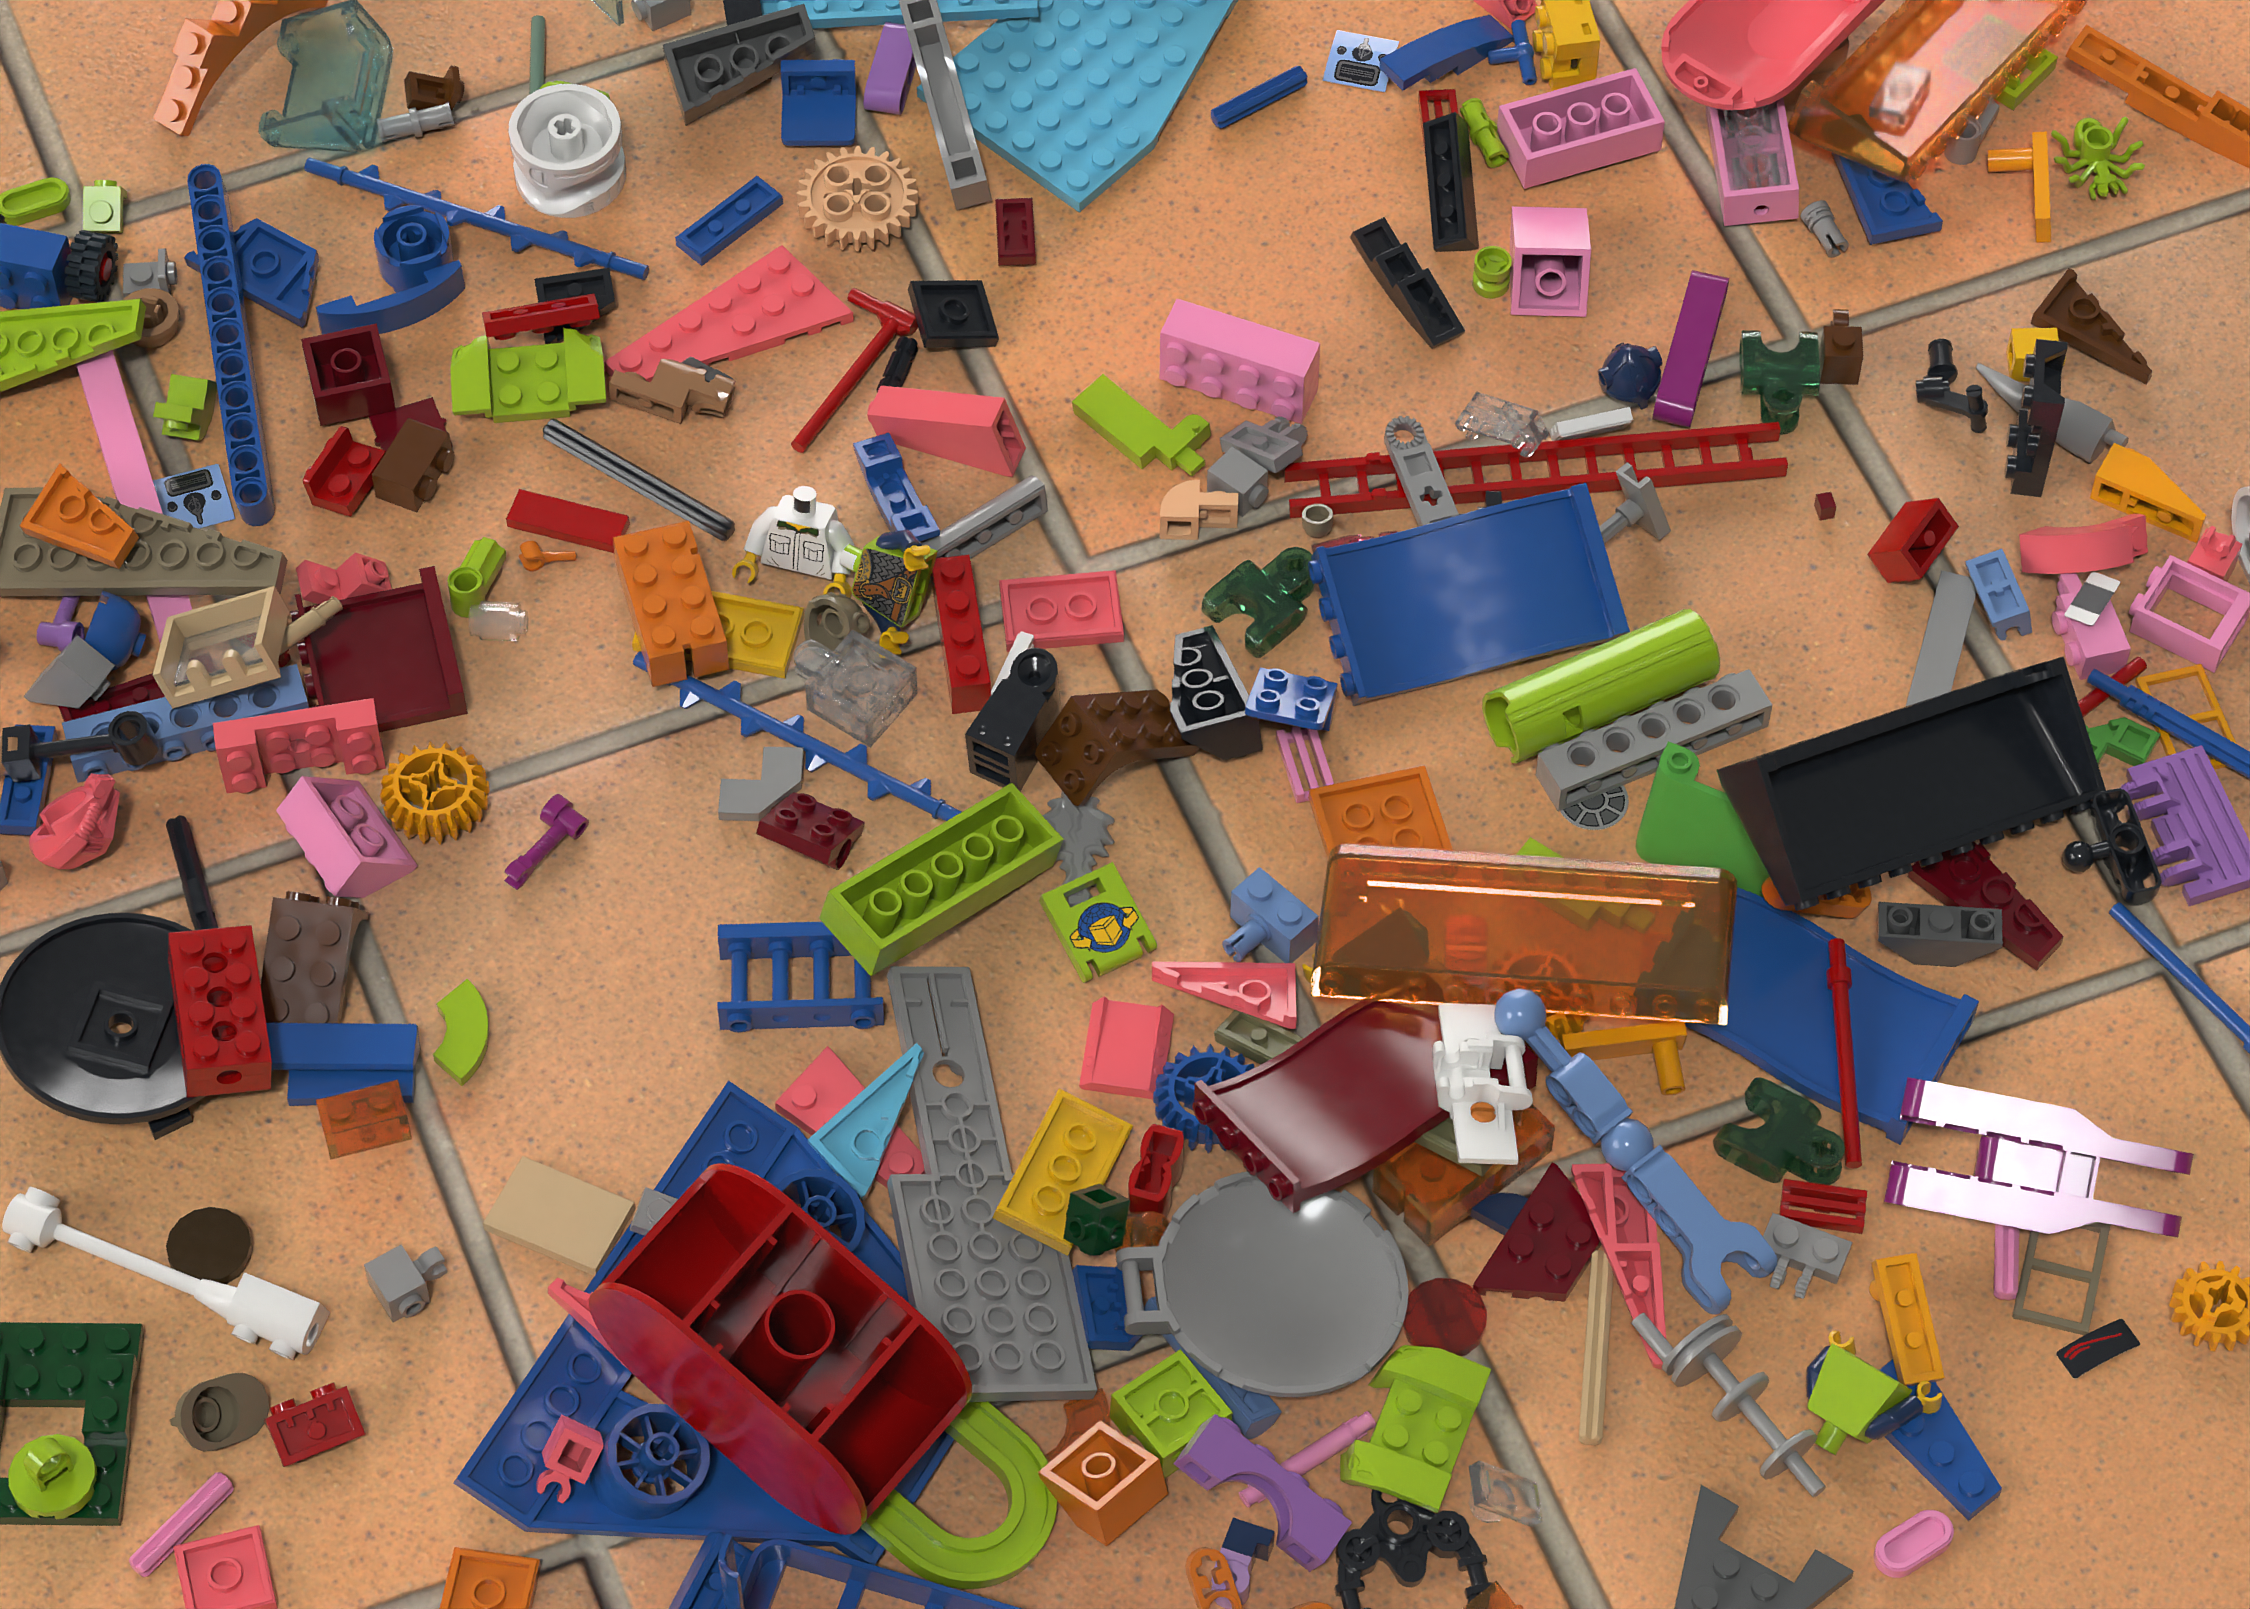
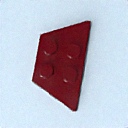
M1553 1162L1550 1164L1517 1218L1475 1280L1472 1292L1476 1295L1486 1296V1291L1512 1293L1511 1298L1529 1299L1531 1297H1540L1548 1301L1565 1302L1591 1262L1592 1253L1602 1245L1581 1195L1557 1164Z

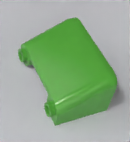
M1668 741L1660 757L1638 830L1635 845L1637 854L1648 863L1705 885L1713 873L1716 872L1722 875L1721 880L1724 883L1764 898L1761 886L1769 877V874L1726 793L1696 782L1700 767L1698 757L1689 749Z

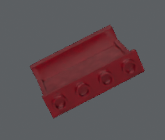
M435 566L419 569L421 583L339 600L343 610L326 621V625L321 626L305 637L304 642L297 643L302 666L310 665L311 673L304 674L309 698L317 696L318 705L311 706V708L374 698L379 733L468 714ZM295 594L298 610L290 611L292 622L310 611L312 607L316 608L320 604L303 607L301 594Z

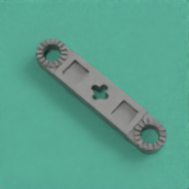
M1410 416L1393 418L1387 424L1384 442L1418 526L1459 515L1431 445L1426 439L1423 427H1421V423L1416 422L1415 418L1410 419ZM1399 430L1409 431L1413 434L1414 440H1411L1410 443L1408 441L1406 444L1403 441L1400 443V440H1396V437H1394V433ZM1425 494H1430L1432 499L1438 498L1435 506H1431L1429 501H1423Z

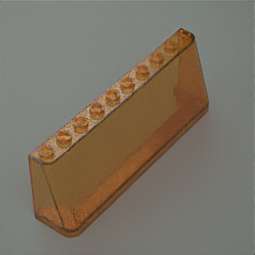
M1906 0L1822 84L1812 80L1801 91L1788 123L1789 132L1801 140L1900 182L1907 183L1910 179L1917 181L1926 170L1928 161L1931 158L1937 160L1943 154L1951 137L1958 139L1968 126L1970 117L1973 116L1977 119L1987 107L1988 99L1991 96L1999 97L2006 88L2009 77L2012 75L2017 78L2027 66L2028 58L2031 55L2036 58L2047 45L2049 40L2047 38L2050 35L2057 37L2066 26L2067 18L2070 15L2076 17L2086 5L2087 0Z
M1340 844L1330 851L1327 861L1311 977V996L1431 1005L1442 1003L1496 1005L1503 994L1519 988L1531 990L1541 997L1546 1007V1013L1727 1025L1735 942L1737 880L1732 873L1725 869Z

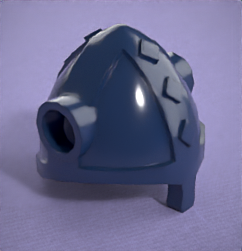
M1629 343L1616 345L1605 359L1603 367L1597 371L1602 390L1620 401L1638 403L1641 410L1647 408L1648 399L1655 393L1661 379L1660 366L1663 363L1658 349L1655 346L1647 349Z

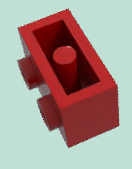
M1939 498L1905 502L1867 555L1887 583L1918 580L1929 569L1959 525Z

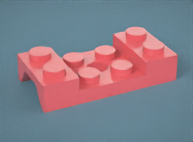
M374 698L213 723L215 748L226 793H247L254 789L267 787L265 774L288 773L295 769L314 766L327 767L339 762H344L346 775L354 773L368 774L374 770L386 769Z

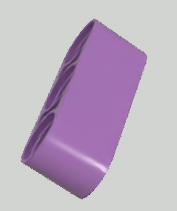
M885 22L865 87L863 106L866 110L901 115L904 110L916 69V62L904 24Z

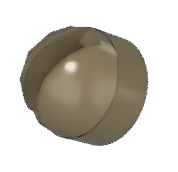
M1312 504L1304 508L1302 511V525L1305 532L1311 537L1316 538L1327 535L1333 525L1332 509L1324 504Z

